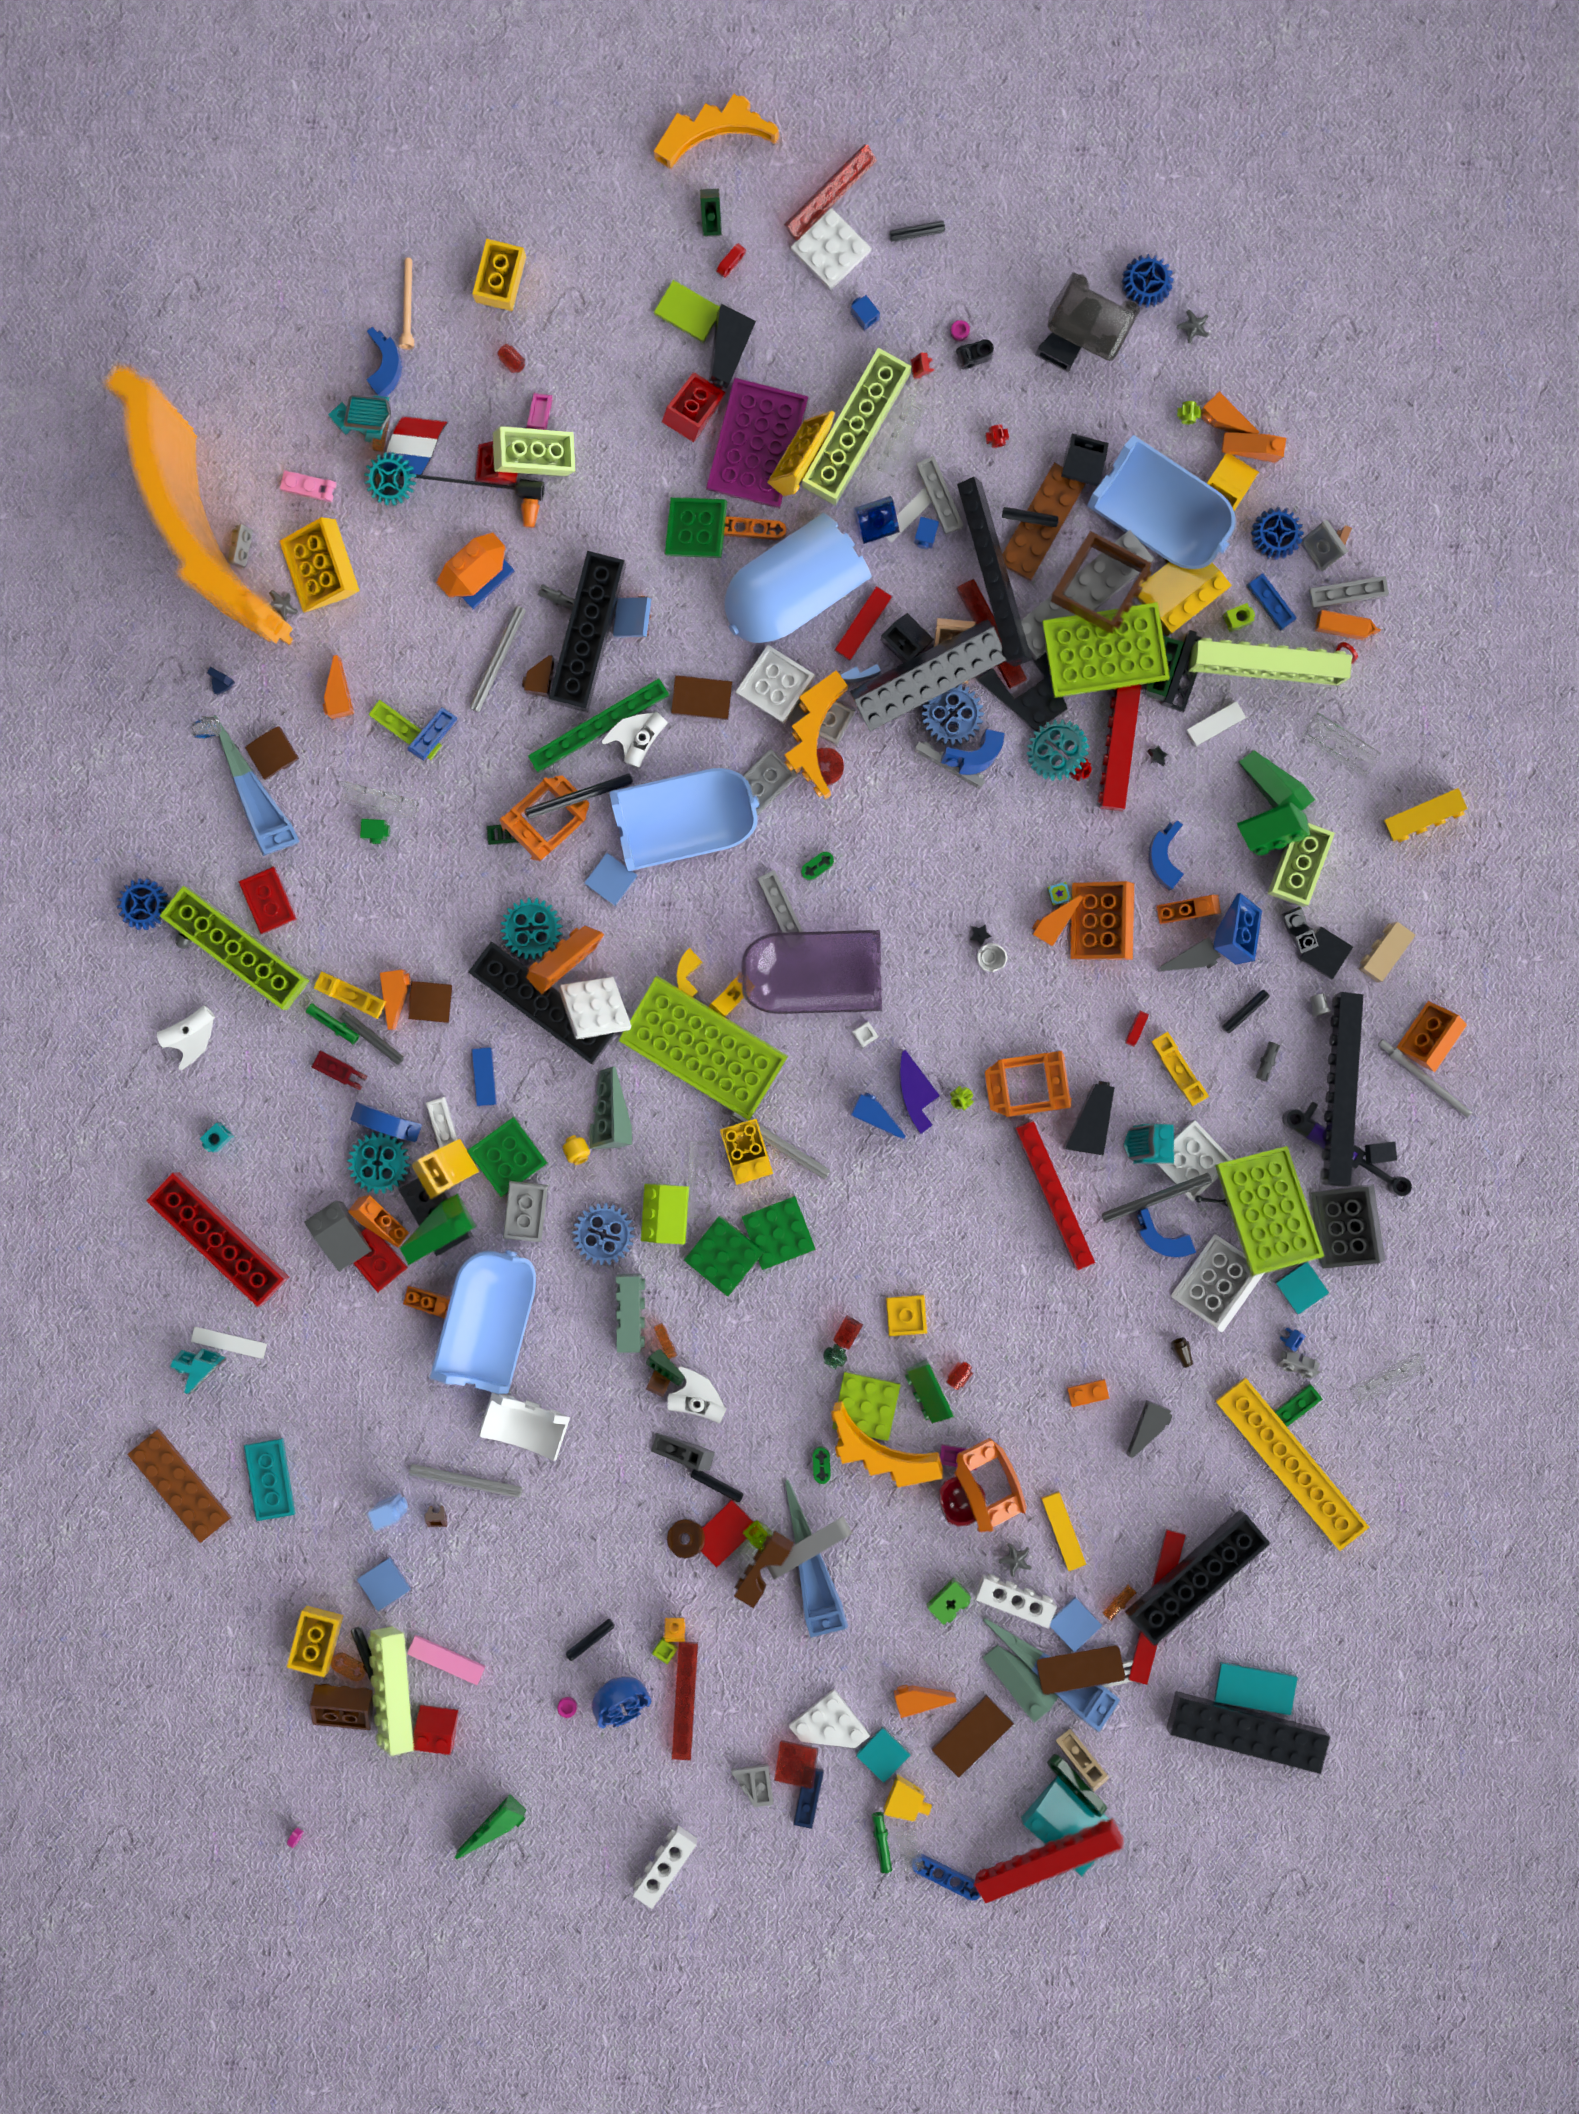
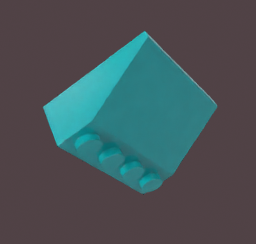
M1058 1776L1055 1777L1021 1816L1023 1825L1045 1845L1050 1841L1060 1840L1067 1834H1075L1082 1828L1092 1827L1102 1820L1107 1821L1110 1819L1105 1814L1102 1817L1093 1814ZM1096 1860L1076 1867L1074 1870L1082 1877Z

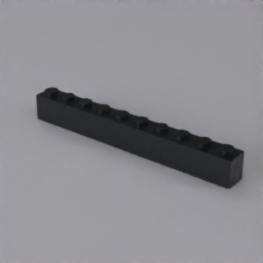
M972 477L958 483L957 486L1006 662L1016 667L1031 661L1032 658L984 487L981 481L976 477Z
M1339 992L1332 999L1334 1015L1331 1017L1330 1022L1333 1031L1329 1039L1331 1053L1328 1056L1330 1072L1327 1074L1329 1091H1327L1325 1097L1328 1106L1324 1114L1326 1129L1323 1132L1325 1149L1322 1151V1160H1324V1166L1320 1173V1178L1323 1180L1322 1185L1347 1187L1351 1186L1364 994Z

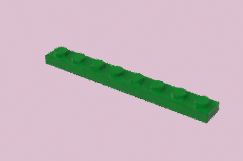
M660 678L531 753L528 757L536 771L540 773L606 734L622 719L636 716L669 696V693Z

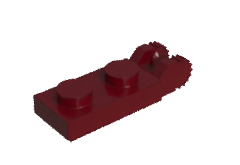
M322 1050L319 1051L311 1066L313 1069L342 1084H348L358 1090H361L362 1086L357 1082L349 1080L351 1075L354 1074L365 1080L368 1077L366 1074L356 1070L355 1067Z

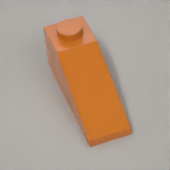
M1220 391L1201 410L1202 420L1212 427L1229 433L1259 434V431Z
M1225 432L1221 452L1276 463L1284 457L1286 438L1270 434Z
M338 655L333 656L324 694L325 703L323 704V710L325 715H328L331 719L354 714L342 660Z
M1079 894L1043 916L1041 920L1037 919L1031 928L1034 930L1032 934L1053 946L1080 904L1083 896Z
M403 969L380 973L383 1000L386 1001L384 1007L388 1030L396 1029L409 990L408 985L411 984L409 973H406V970Z
M901 1685L897 1687V1690H894L901 1718L957 1702L953 1692L914 1685Z

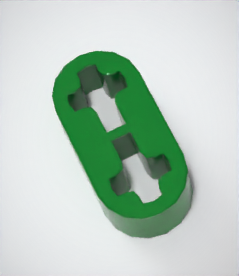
M829 852L818 854L802 867V877L808 881L819 877L833 866V855ZM822 856L825 858L830 857L829 865L823 864L819 867L818 864L822 861ZM815 866L817 867V869L813 871L814 876L811 877V875H805L807 867H809L810 869H812Z
M818 1446L814 1449L812 1455L813 1475L817 1483L825 1484L831 1477L830 1454L826 1447ZM820 1450L823 1451V1454H827V1456L823 1457V1463H820L819 1457H816ZM820 1467H824V1473H828V1475L824 1476L823 1480L820 1479V1476H817L820 1473Z

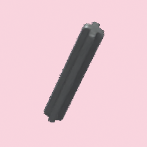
M345 1011L341 1015L340 1019L396 1065L402 1063L404 1056L352 1014Z

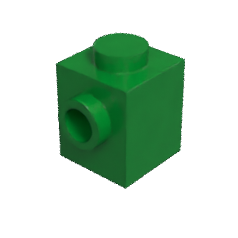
M361 819V839L369 840L371 844H381V841H387V837L390 836V825H388L387 821Z

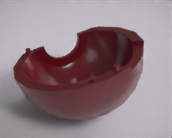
M957 1476L945 1481L938 1491L939 1504L945 1520L956 1526H968L976 1522L977 1520L973 1516L966 1493ZM977 1483L986 1503L984 1490L979 1483Z

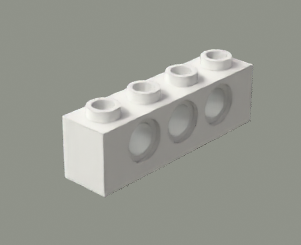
M988 1574V1576L982 1575L975 1593L977 1601L1049 1628L1057 1608L1053 1598L1046 1595L1040 1597L1035 1595V1591L1028 1588L1022 1590L1017 1588V1584L1010 1581L1004 1583L999 1581V1577ZM998 1588L1003 1590L1001 1596L993 1595L994 1590ZM1018 1595L1021 1597L1020 1602H1011L1014 1596ZM1032 1603H1039L1038 1609H1029Z
M679 1825L675 1830L672 1829L666 1837V1840H668L664 1846L660 1845L655 1853V1856H657L653 1862L649 1861L644 1869L646 1873L642 1878L638 1877L633 1885V1896L651 1909H653L697 1845V1838ZM677 1847L680 1851L673 1853L670 1851V1848ZM666 1863L669 1867L662 1869L659 1867V1864ZM655 1879L657 1884L651 1885L648 1880Z

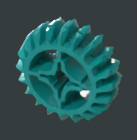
M384 452L383 458L380 454L376 455L378 462L375 459H371L373 467L367 465L366 468L370 470V473H364V476L369 477V480H365L364 483L371 485L367 488V491H374L371 497L376 498L379 495L377 502L381 503L384 500L385 505H389L390 500L392 505H397V500L400 503H404L402 496L409 499L410 496L407 491L413 493L414 489L410 488V485H416L415 481H411V478H415L416 474H410L414 467H406L409 464V460L402 462L403 456L399 455L396 459V453L393 452L390 457L388 452ZM392 462L398 465V467L389 472L382 465ZM402 471L404 474L403 487L399 482V476L402 474ZM377 472L382 478L379 487L376 482ZM387 475H393V483L387 482ZM391 486L398 493L390 496L382 491Z

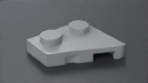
M768 1764L733 1768L731 1770L733 1777L737 1779L754 1807L773 1805Z

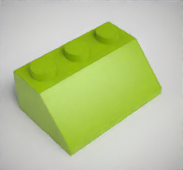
M644 1183L640 1241L685 1244L689 1186Z

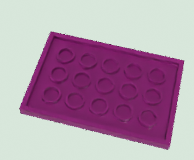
M734 378L706 490L780 509L783 495L767 482L803 422L809 396Z

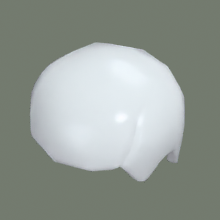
M988 943L977 952V963L983 970L995 972L1005 967L1007 953L1002 946L996 943Z

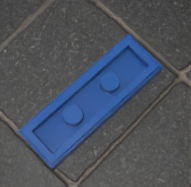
M504 559L502 571L475 595L461 597L474 610L515 570Z
M1264 573L1246 585L1280 631L1297 619Z
M441 707L408 746V751L424 761L456 723L458 717Z
M492 1047L472 1049L477 1106L497 1105Z

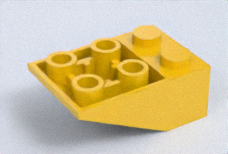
M1226 453L1207 484L1220 492L1231 504L1233 511H1235L1259 472L1232 454Z
M757 1118L720 1129L736 1185L774 1174Z
M461 1139L433 1151L411 1165L430 1198L439 1195L479 1172Z

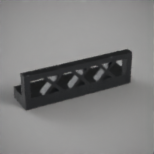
M1192 630L1186 633L1165 701L1162 703V706L1182 713L1185 711L1198 673L1193 672L1191 677L1190 673L1192 672L1186 668L1194 641L1202 638L1196 636L1197 632ZM1186 675L1190 682L1189 686L1181 689L1179 685L1181 678ZM1179 693L1183 698L1181 707L1173 704L1175 695Z

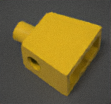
M897 1774L883 1811L886 1816L915 1821L918 1812L929 1816L932 1805L923 1801L925 1795L921 1788Z

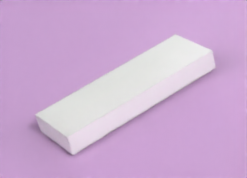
M1236 701L1187 729L1186 732L1196 747L1244 720L1246 716Z
M443 1097L426 1102L439 1148L458 1140L446 1098Z

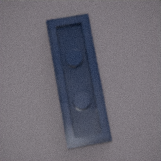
M805 1766L793 1825L813 1828L824 1770Z

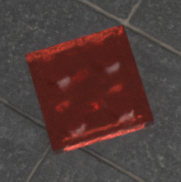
M784 1740L780 1741L774 1781L812 1789L819 1748Z

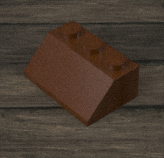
M315 1684L310 1702L313 1725L371 1730L373 1690L364 1687L358 1689L348 1686L338 1687L329 1684Z

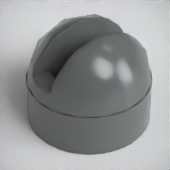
M178 933L175 940L176 945L181 949L188 948L192 942L182 933Z

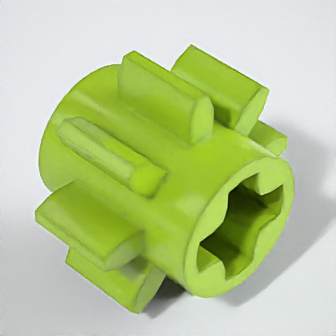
M1194 401L1183 402L1182 407H1177L1178 419L1181 420L1182 424H1195L1196 418H1201L1200 406H1197V403Z
M958 1086L949 1094L952 1097L950 1102L956 1109L962 1108L965 1111L974 1103L971 1100L973 1093L969 1088Z

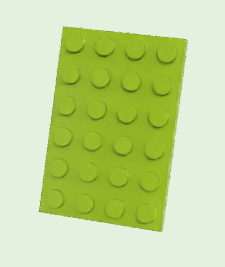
M1158 602L1132 606L1129 613L1125 612L1122 618L1124 620L1120 628H1115L1112 634L1077 615L1043 620L1042 626L1054 698L1169 680ZM1118 609L1096 613L1112 621Z
M1288 1146L1215 1165L1251 1277L1324 1257Z

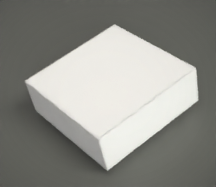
M868 1021L852 1031L862 1047H865L879 1037Z

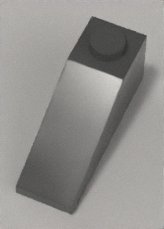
M1208 937L1161 965L1157 970L1162 972L1196 969L1205 966L1209 969L1218 963L1217 959L1221 956L1213 948L1214 945Z
M1146 1400L1126 1453L1129 1457L1134 1458L1165 1429L1166 1425L1170 1424L1172 1419L1171 1410Z
M656 1433L651 1452L697 1471H710L715 1454L714 1451L660 1433Z

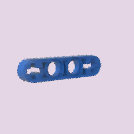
M917 1854L913 1857L912 1867L915 1873L968 1900L974 1901L979 1899L980 1894L977 1889V1892H972V1894H970L968 1889H972L975 1886L974 1879L924 1854ZM923 1860L926 1867L921 1866L918 1868L916 1862L920 1863ZM934 1869H942L943 1875L938 1878L933 1876ZM958 1877L961 1880L960 1884L952 1886L950 1884L951 1878Z

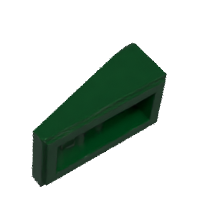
M501 824L487 826L488 845L519 843L514 837L511 839V834L506 829L505 839H503ZM495 829H497L498 840H495Z
M658 1349L648 1357L646 1364L677 1386L682 1383L684 1375L661 1349Z

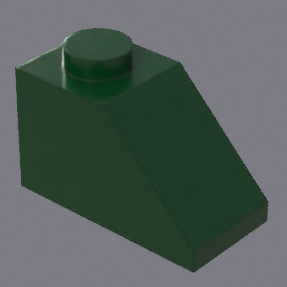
M719 188L700 189L703 236L722 235Z

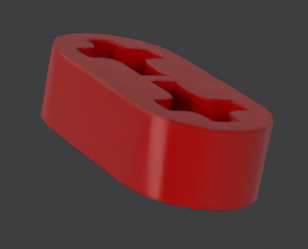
M737 243L720 262L716 272L723 278H726L744 257L746 249Z
M1139 1010L1126 1037V1044L1135 1047L1147 1022L1148 1013Z

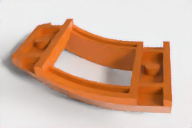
M563 775L555 776L554 778L545 777L525 798L499 819L502 830L506 829L532 855L530 858L532 860L541 861L586 820L590 804L587 800L566 806L574 818L547 842L523 818L522 815L525 813V809L533 806L548 790L556 798L578 791Z
M1063 1051L1001 1059L985 1071L990 1110L1010 1117L1071 1108L1072 1098H1070L1064 1061L1066 1058ZM1044 1063L1050 1101L1010 1106L1005 1069Z
M988 1438L957 1455L956 1462L958 1465L954 1474L959 1479L966 1493L973 1516L977 1520V1530L979 1532L994 1531L993 1527L1019 1513L1026 1514L1027 1507L1018 1477L1002 1447L991 1438ZM997 1458L1007 1477L1012 1494L986 1506L983 1495L970 1471Z

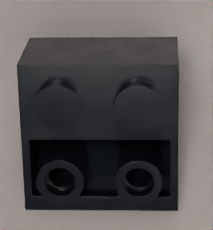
M1072 433L1065 451L1061 477L1098 486L1106 461L1109 443Z
M906 613L881 635L880 641L904 663L920 655L934 639Z

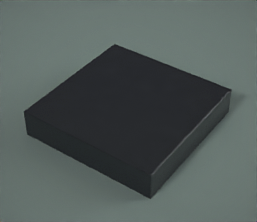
M1320 926L1315 933L1319 946L1302 953L1299 960L1326 977L1333 979L1353 946Z

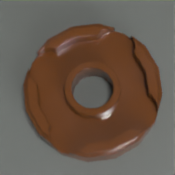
M678 1520L670 1527L667 1534V1544L670 1551L677 1557L684 1559L695 1557L704 1547V1531L700 1524L694 1520ZM685 1533L690 1537L688 1544L682 1542V1536Z

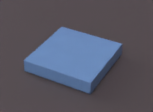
M651 598L617 599L614 637H647Z
M606 853L585 881V884L616 906L638 875L633 871H628L625 865L609 853Z
M391 1557L357 1579L377 1611H380L411 1590Z
M1074 1597L1052 1618L1050 1627L1076 1652L1102 1627V1624Z

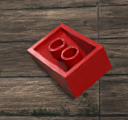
M693 372L666 407L662 423L690 441L695 442L726 392Z

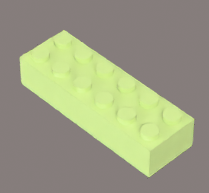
M393 1626L371 1630L370 1637H368V1645L372 1651L369 1661L371 1668H373L371 1683L375 1689V1695H373V1704L376 1707L374 1722L376 1727L378 1726L376 1743L390 1756L413 1751L404 1633Z

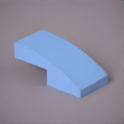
M878 664L860 673L856 666L841 674V677L846 683L861 682L880 675L881 670Z

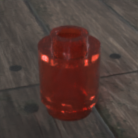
M504 344L498 350L499 360L511 373H519L524 369L525 358L513 346Z
M958 1361L948 1374L946 1382L956 1390L963 1388L973 1375V1367L965 1361L962 1363Z

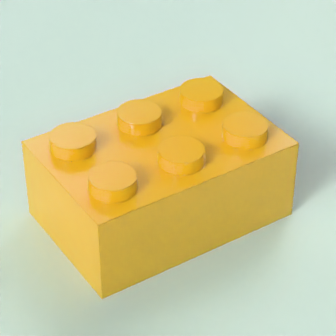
M486 238L472 293L476 303L513 312L526 260L523 247Z
M306 1606L300 1614L287 1668L325 1677L330 1670L344 1615Z

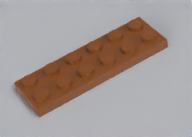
M1055 462L1027 511L1058 516L1057 527L1021 521L1002 554L1006 568L1030 582L1086 485L1083 482L1061 477L1063 467Z
M160 1429L153 1432L127 1454L199 1543H202L232 1518Z

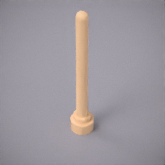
M410 257L405 258L403 333L399 337V347L402 349L414 348V338L411 335L412 259Z

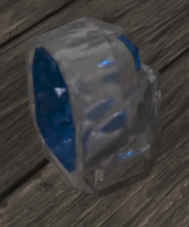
M202 716L191 725L190 732L192 737L207 739L219 736L221 732L220 721L215 717Z

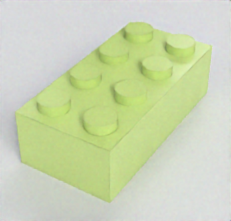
M499 427L493 432L494 470L497 472L568 476L575 472L573 432Z
M1308 823L1310 836L1305 837L1302 841L1289 843L1284 847L1267 893L1301 907L1309 905L1335 835L1334 832Z

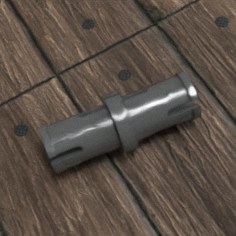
M544 584L541 585L540 588L543 591L539 590L538 596L553 601L554 605L559 604L572 611L573 605L569 603L574 604L575 599L564 595L560 590L556 591Z
M1268 1042L1264 1056L1260 1059V1068L1255 1078L1265 1082L1268 1081L1272 1067L1276 1064L1275 1059L1280 1045Z

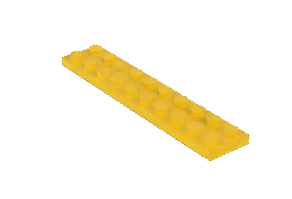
M1246 1377L1215 1400L1339 1551L1370 1528Z

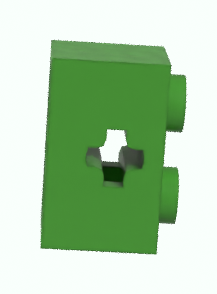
M953 1577L926 1605L927 1609L945 1625L947 1622L951 1623L956 1618V1613L960 1609L963 1610L970 1604L971 1596ZM947 1600H949V1601H952V1600H953V1603H954V1604H953V1605H951V1604H948V1605H947V1602H946V1601H947Z

